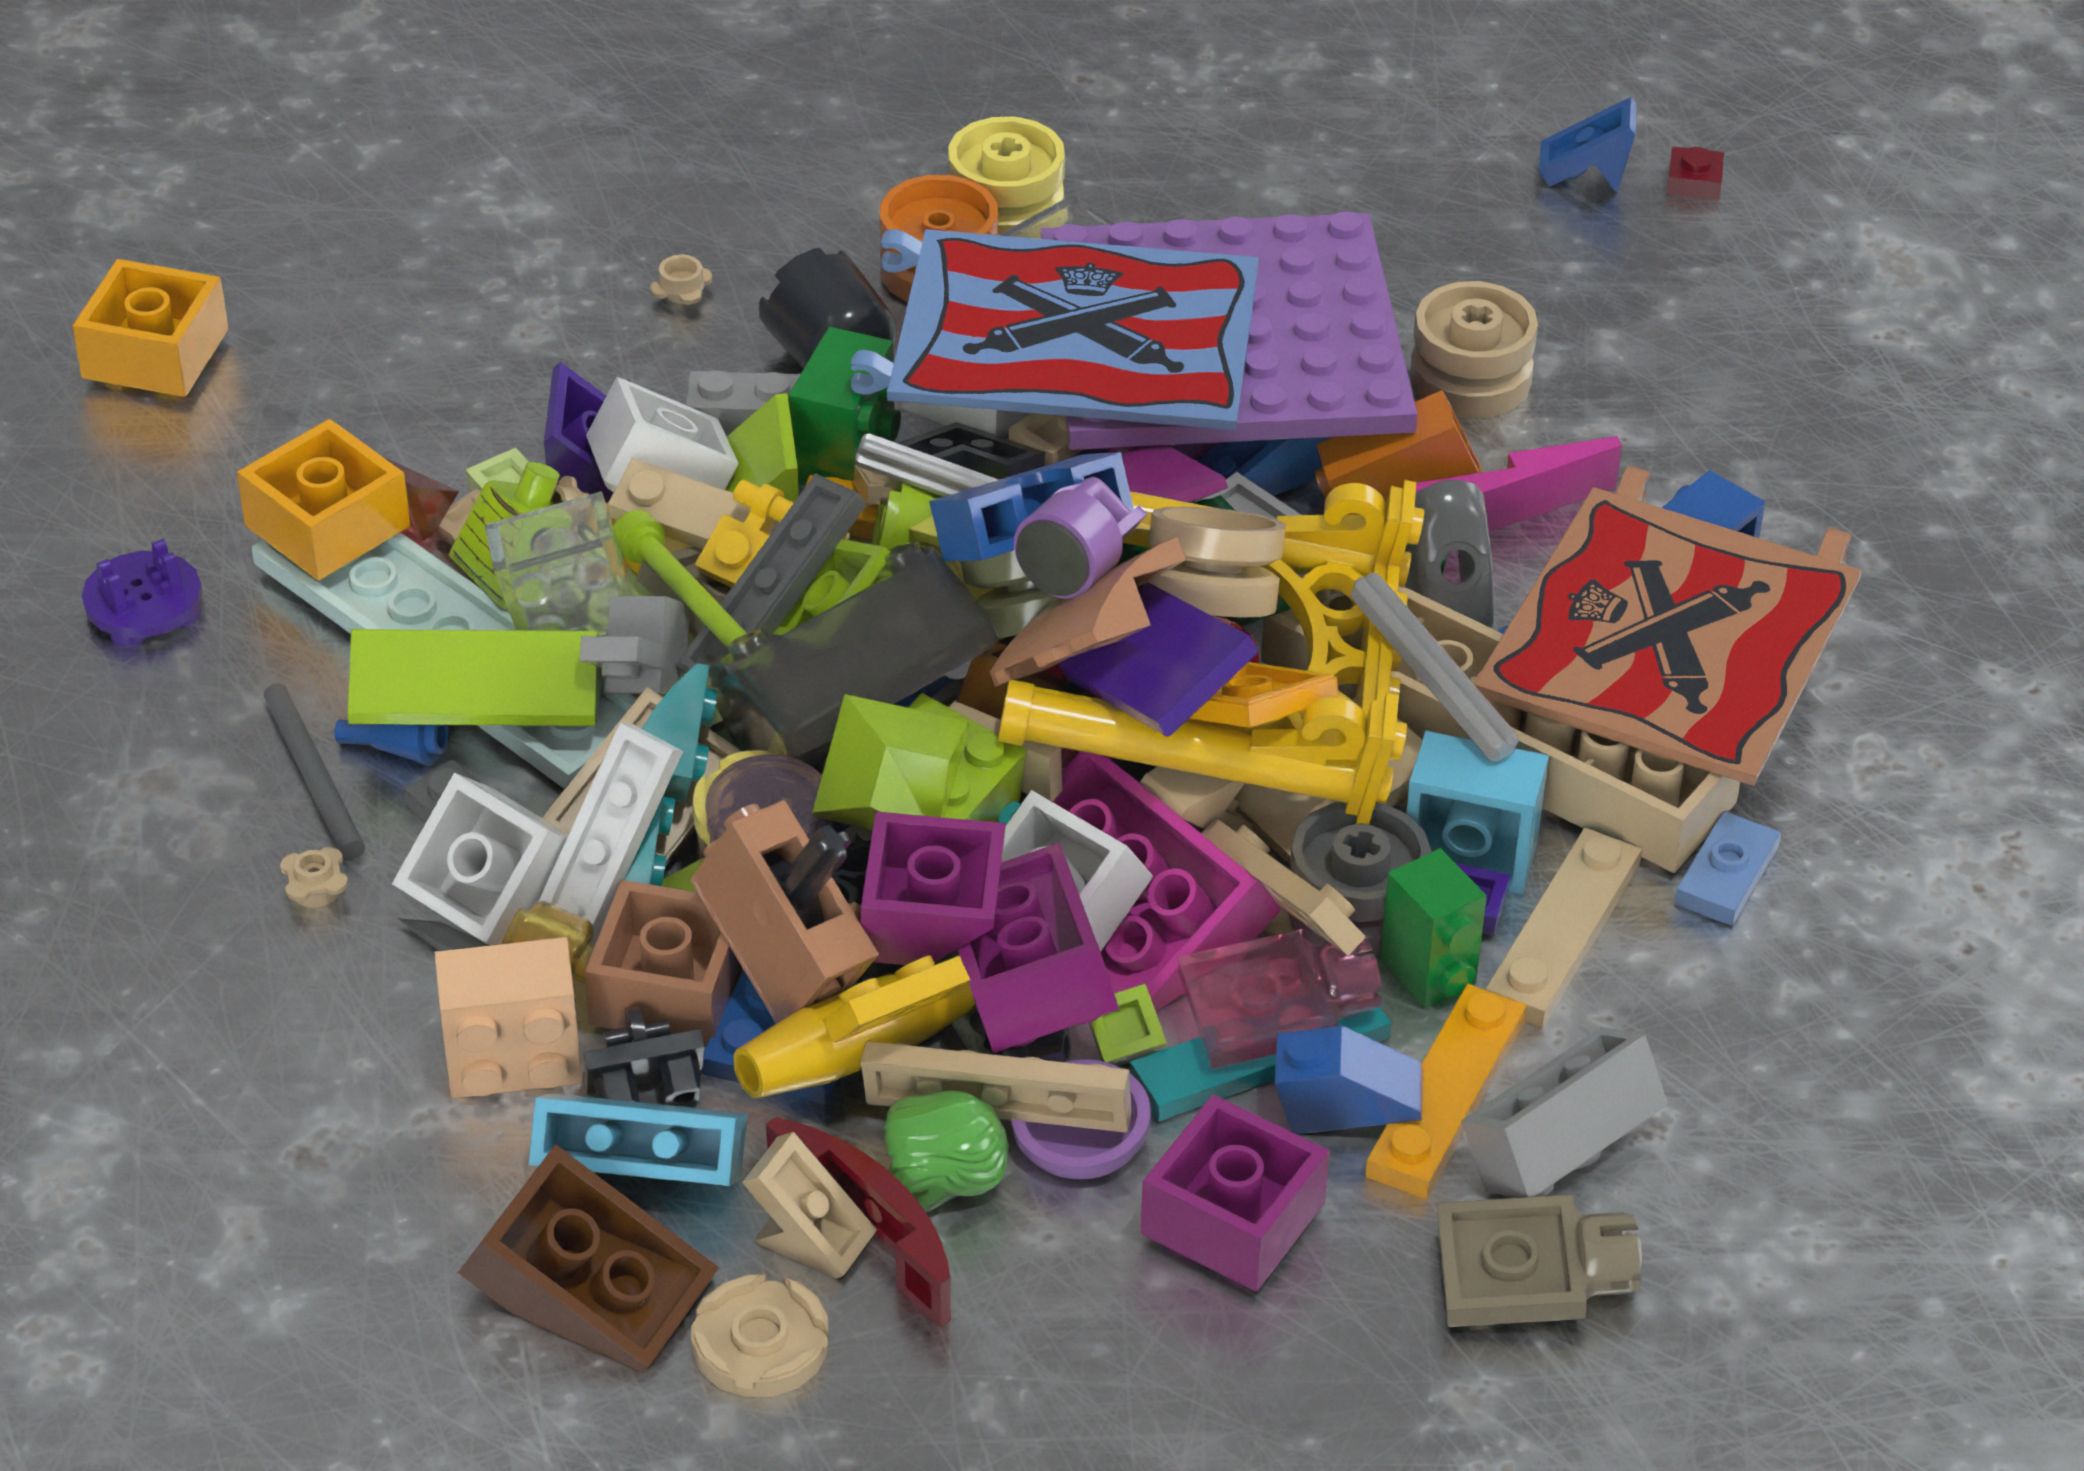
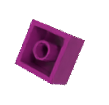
M1212 1095L1142 1181L1140 1234L1257 1292L1325 1204L1330 1150L1218 1096Z

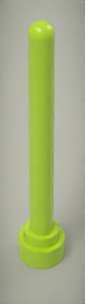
M632 510L621 516L615 523L611 536L614 546L624 557L634 563H642L645 560L753 676L758 678L768 676L773 669L772 659L665 548V532L663 527L644 510Z

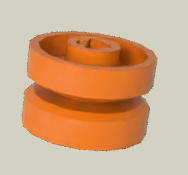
M924 175L908 179L890 189L880 202V240L884 232L891 229L906 232L921 242L923 241L925 229L998 235V203L989 190L973 180L954 175ZM881 247V279L891 293L908 302L916 266L901 272L885 271L881 266L882 255L885 252L895 254L900 252L893 248L884 249Z

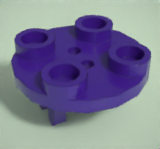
M164 539L152 542V551L132 552L116 556L111 560L106 559L96 563V570L86 579L82 600L87 618L101 631L110 633L112 641L118 645H137L146 637L167 633L178 626L192 624L200 617L202 586L197 571L182 557L176 556L173 552L168 553Z

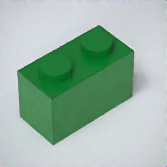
M1441 848L1388 872L1379 961L1424 1009L1448 997L1453 998L1461 995L1467 983L1471 985L1476 984L1487 896Z

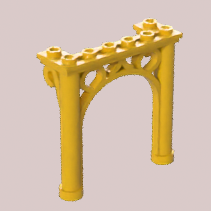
M1404 480L1402 488L1391 486L1386 504L1382 495L1368 485L1360 483L1343 484L1334 488L1326 497L1324 515L1277 516V520L1286 524L1282 558L1271 564L1260 566L1280 578L1278 594L1285 600L1299 620L1308 648L1307 671L1332 674V676L1337 677L1338 686L1347 683L1357 684L1355 703L1338 691L1339 697L1318 699L1308 705L1306 710L1252 728L1189 718L1171 736L1166 737L1102 699L1036 687L1032 683L1009 679L997 742L1023 746L1025 740L1346 803L1345 814L1356 815V824L1369 825L1376 802L1386 804L1388 801L1393 779V767L1387 765L1389 759L1400 761L1402 757L1407 723L1397 722L1401 679L1391 677V671H1398L1401 656L1352 600L1350 593L1358 578L1365 577L1374 572L1384 579L1407 606L1408 594L1398 592V587H1405L1410 568L1411 552L1405 551L1407 543L1418 544L1424 520V509L1415 507L1417 482ZM1130 491L1134 509L1139 505L1148 515L1122 540V543L1153 548L1148 543L1151 514L1154 509L1164 507H1214ZM1357 513V514H1359V515H1347V514ZM1296 573L1304 574L1305 576L1301 578ZM1323 590L1339 591L1349 597L1353 603V608L1345 611L1327 608L1320 603L1315 594ZM1362 628L1360 650L1351 647L1341 638L1354 634Z

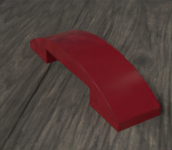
M778 1117L766 1123L767 1149L778 1136L794 1132L877 1229L875 1234L896 1253V1287L940 1328L951 1321V1276L948 1259L932 1221L910 1191L876 1160L838 1137L817 1128Z

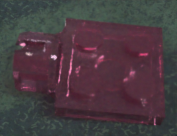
M1303 929L1177 957L1179 976L1211 1069L1275 1055L1277 1033L1338 1026L1337 1021L1339 1019L1370 1013L1382 1005V996L1375 993L1381 988V975L1377 959L1373 953L1363 956L1355 955L1373 950L1368 940L1365 938L1347 956L1329 942L1322 945L1311 944L1306 939Z

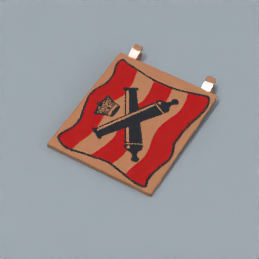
M1628 465L1616 493L1596 487L1592 488L1475 680L1474 685L1486 699L1754 786L1860 581L1862 570L1844 565L1847 557L1845 551L1852 534L1829 527L1817 556L1644 503L1646 499L1644 487L1650 477V471Z

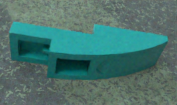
M697 663L668 691L642 727V730L677 747L683 753L625 877V881L662 886L666 856L655 854L658 834L669 836L675 801L686 802L691 781L698 782L706 769L709 746L698 744L700 725L711 727L716 705L717 690L706 688L710 665Z

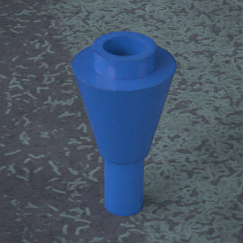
M338 720L335 725L334 735L338 744L372 745L375 749L431 766L436 762L439 754H443L447 749L449 726L348 724V720Z

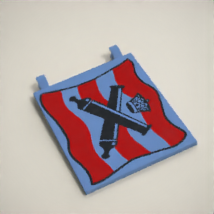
M896 229L888 230L882 235V248H893L900 252L896 254L885 252L881 258L882 268L888 272H901L916 266L894 363L872 351H857L852 356V370H865L870 374L855 373L853 375L851 387L854 392L858 394H872L888 388V401L1236 431L1259 257L925 229L922 242L906 232Z

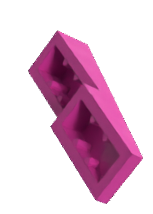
M1618 436L1510 452L1508 453L1507 469L1416 483V493L1431 484L1444 480H1463L1475 483L1484 494L1488 529L1491 532L1584 500L1593 487L1606 491L1616 489L1622 444Z

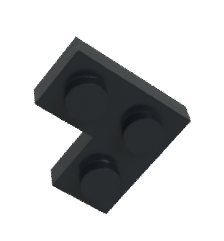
M958 422L898 442L900 445L998 480L1043 467L1045 463L1044 451Z

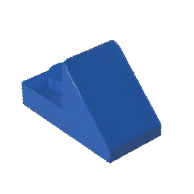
M1629 97L1542 140L1540 145L1539 173L1546 183L1552 186L1567 178H1577L1584 174L1589 167L1596 165L1614 191L1618 192L1635 138L1637 104L1634 99Z

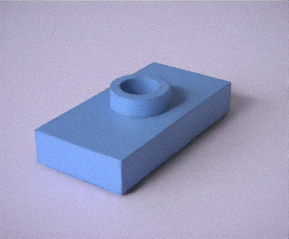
M1723 811L1677 887L1674 904L1733 926L1777 851L1781 832Z

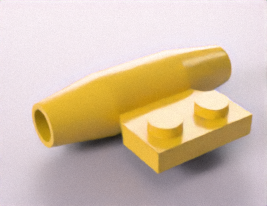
M926 956L900 968L896 972L869 979L848 990L797 1010L736 1049L733 1063L740 1085L749 1096L757 1099L827 1084L862 1069L861 1059L867 1041L889 1044L905 1043L912 1046L919 1045L970 1012L974 1006L975 1000L968 982L970 978L962 960L957 956L945 962L935 964L931 956Z

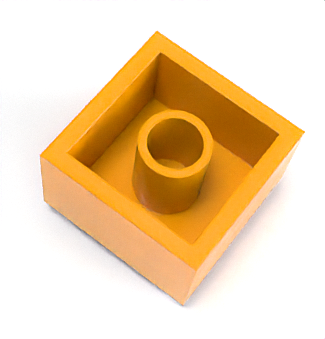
M116 259L72 325L81 377L113 385L186 397L229 329L221 277Z
M330 418L237 471L244 525L317 581H320L410 527L404 472Z

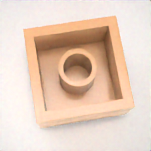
M567 937L435 952L439 1006L451 1099L539 1088L548 1089L582 1083L575 999Z

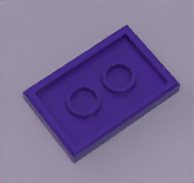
M1147 582L1138 592L1151 624L1150 626L1124 640L1069 657L1058 666L1069 681L1162 735L1169 737L1240 671L1259 650L1249 635Z

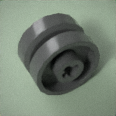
M1376 802L1370 823L1366 825L1356 824V815L1345 814L1346 803H1331L1310 813L1296 828L1291 847L1290 871L1319 891L1326 884L1337 890L1355 908L1354 913L1348 919L1366 938L1347 956L1290 913H1288L1293 930L1308 946L1330 957L1353 961L1380 959L1388 872L1418 859L1432 850L1425 831L1408 814L1387 804Z

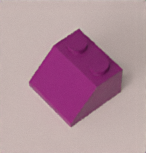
M875 812L861 904V926L879 954L873 962L908 965L926 956H931L935 962L994 929L1006 823Z

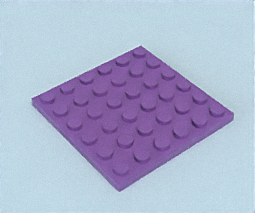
M1343 211L1333 215L1300 216L1285 214L1279 217L1247 219L1234 216L1224 220L1190 221L1175 219L1170 222L1139 224L1126 221L1118 222L1114 225L1079 226L1076 224H1066L1060 227L1041 228V239L1259 257L1236 431L1065 416L1069 450L1416 433V406L1369 213Z

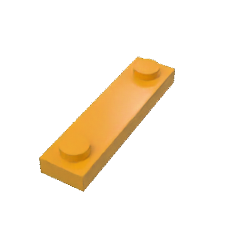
M1467 983L1421 1064L1423 1068L1422 1120L1386 1125L1367 1159L1366 1178L1425 1200L1428 1199L1465 1132L1461 1121L1477 1110L1526 1020L1527 1004Z

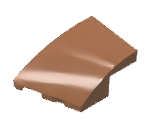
M1178 537L1161 543L1111 569L1088 591L1072 599L1059 598L1041 611L1017 634L990 670L994 686L1006 684L1009 682V679L1018 680L1045 671L1069 657L1124 640L1150 626L1151 624L1137 587L1186 561Z

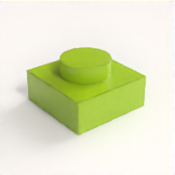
M1146 983L1115 993L1119 1010L1102 1015L1095 1021L1088 1023L1101 1060L1115 1066H1120L1167 1049V1042Z

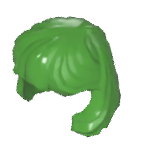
M950 1090L926 1095L904 1096L896 1100L890 1107L884 1127L886 1131L884 1136L887 1143V1155L892 1159L889 1170L910 1191L925 1212H930L957 1196L983 1194L993 1189L1003 1179L1007 1167L1009 1145L1006 1131L990 1104L966 1092Z

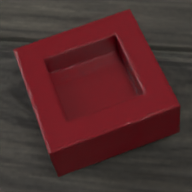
M1672 146L1667 194L1719 200L1724 152L1712 151L1703 147L1684 148Z

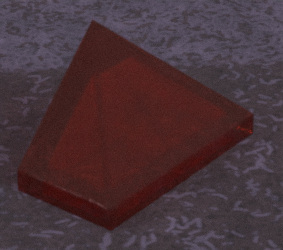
M385 458L405 474L410 527L407 529L421 541L433 537L459 491Z

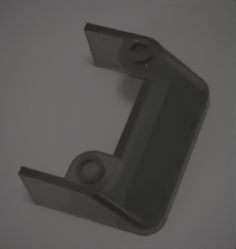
M911 542L905 545H897L889 550L890 553L884 557L887 566L879 571L878 576L880 580L791 631L783 635L773 634L764 637L761 629L753 630L731 641L727 645L730 651L728 655L721 657L703 654L693 661L695 665L697 663L710 665L706 688L717 690L715 706L736 747L762 750L772 754L791 757L809 752L832 740L844 694L895 704L989 650L999 642L1000 637L988 613L935 548L919 546L918 542Z

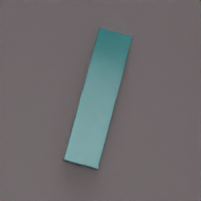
M1361 980L1130 1061L1129 1073L1142 1085L1149 1098L1151 1111L1158 1121H1162L1204 1106L1212 1095L1223 1099L1275 1080L1277 1033L1344 1026L1370 1039L1381 1042L1390 1038L1391 1022Z

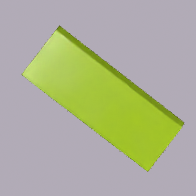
M351 629L348 724L596 726L603 677L601 676L602 668L580 661L581 636H599L598 631Z

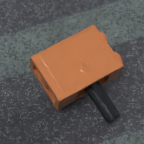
M785 800L762 810L758 804H751L738 810L725 820L724 826L726 830L723 835L704 849L703 855L705 859L690 878V881L777 1024L801 1008L851 988L879 954L861 926V905L856 902L848 904L840 888L832 878L847 858L845 849L851 843L848 834L845 831L836 833L828 825L818 829L809 840Z

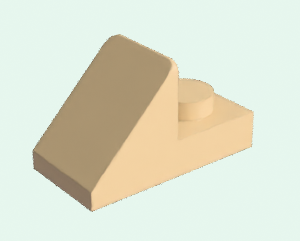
M1159 766L1147 772L1139 782L1181 818L1201 828L1206 829L1215 818L1235 832L1242 825L1249 829L1253 827V824L1235 811L1240 804V800L1235 796L1245 783Z
M794 1132L778 1136L742 1182L771 1216L755 1237V1241L766 1249L834 1279L845 1275L877 1231L874 1225Z

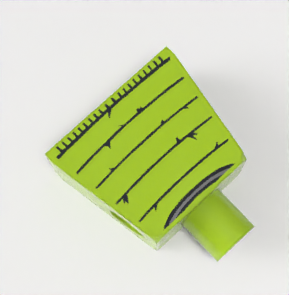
M538 462L526 463L519 483L491 480L484 484L451 548L449 557L502 609L551 614L574 526L573 521L551 501L560 474L553 468Z

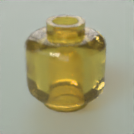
M540 901L535 903L528 911L523 908L517 910L505 933L502 944L567 937L572 982L574 984L575 981L586 985L585 970L595 947L591 945L594 937V927L589 920L547 901Z

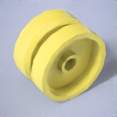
M990 117L972 122L954 135L948 145L949 175L973 180L990 191L998 203V235L1041 239V228L1059 226L1064 217L1063 180L1065 178L1064 143L1054 130L1037 121L1020 117Z

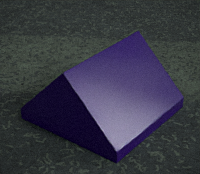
M559 362L553 367L544 436L546 465L560 474L558 483L564 476L574 477L577 482V488L583 493H589L592 503H609L614 492L606 487L586 436L606 395L566 365Z

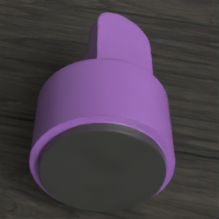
M1095 477L1087 478L1082 483L1060 488L1020 523L1014 536L1016 559L1023 573L1037 588L1057 598L1072 599L1088 591L1118 563L1122 554V540L1148 514L1139 505L1131 511L1102 480Z

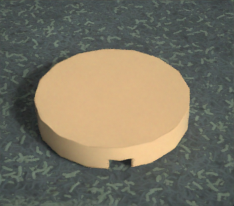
M748 1274L722 1283L702 1299L696 1310V1319L691 1328L692 1355L701 1374L720 1390L744 1398H772L798 1389L818 1373L828 1354V1316L819 1298L800 1282L784 1277V1283H780L777 1281H767L766 1274Z

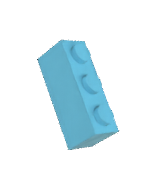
M549 1093L535 1097L528 1165L539 1166L556 1144L592 1172L730 1186L741 1180L748 1113Z

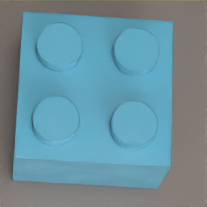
M1425 731L1409 782L1406 814L1425 831L1432 850L1431 852L1441 848L1455 863L1510 875L1509 892L1523 895L1538 844L1549 755L1515 749L1514 753L1509 757L1493 762L1486 757L1473 740Z

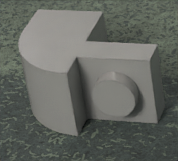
M610 596L607 636H581L580 661L602 668L601 676L605 678L604 693L642 694L647 687L657 694H667L682 674L676 664L687 650L690 608L685 603L667 596Z

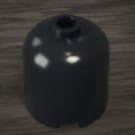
M814 248L794 257L776 272L775 277L780 283L771 293L769 300L763 296L759 301V319L769 333L803 370L829 327L891 340L894 342V346L896 344V321L892 313L855 263L842 250L838 251L837 254H825L821 248Z

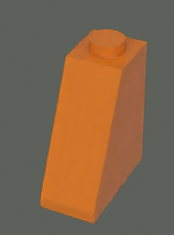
M1441 390L1415 402L1417 411L1416 433L1336 436L1316 444L1323 467L1314 472L1325 499L1334 488L1340 485L1360 483L1376 489L1382 495L1386 504L1391 486L1402 488L1404 480L1418 483L1483 473L1481 464L1444 391ZM1350 513V514H1347V515H1359V514H1357V513Z

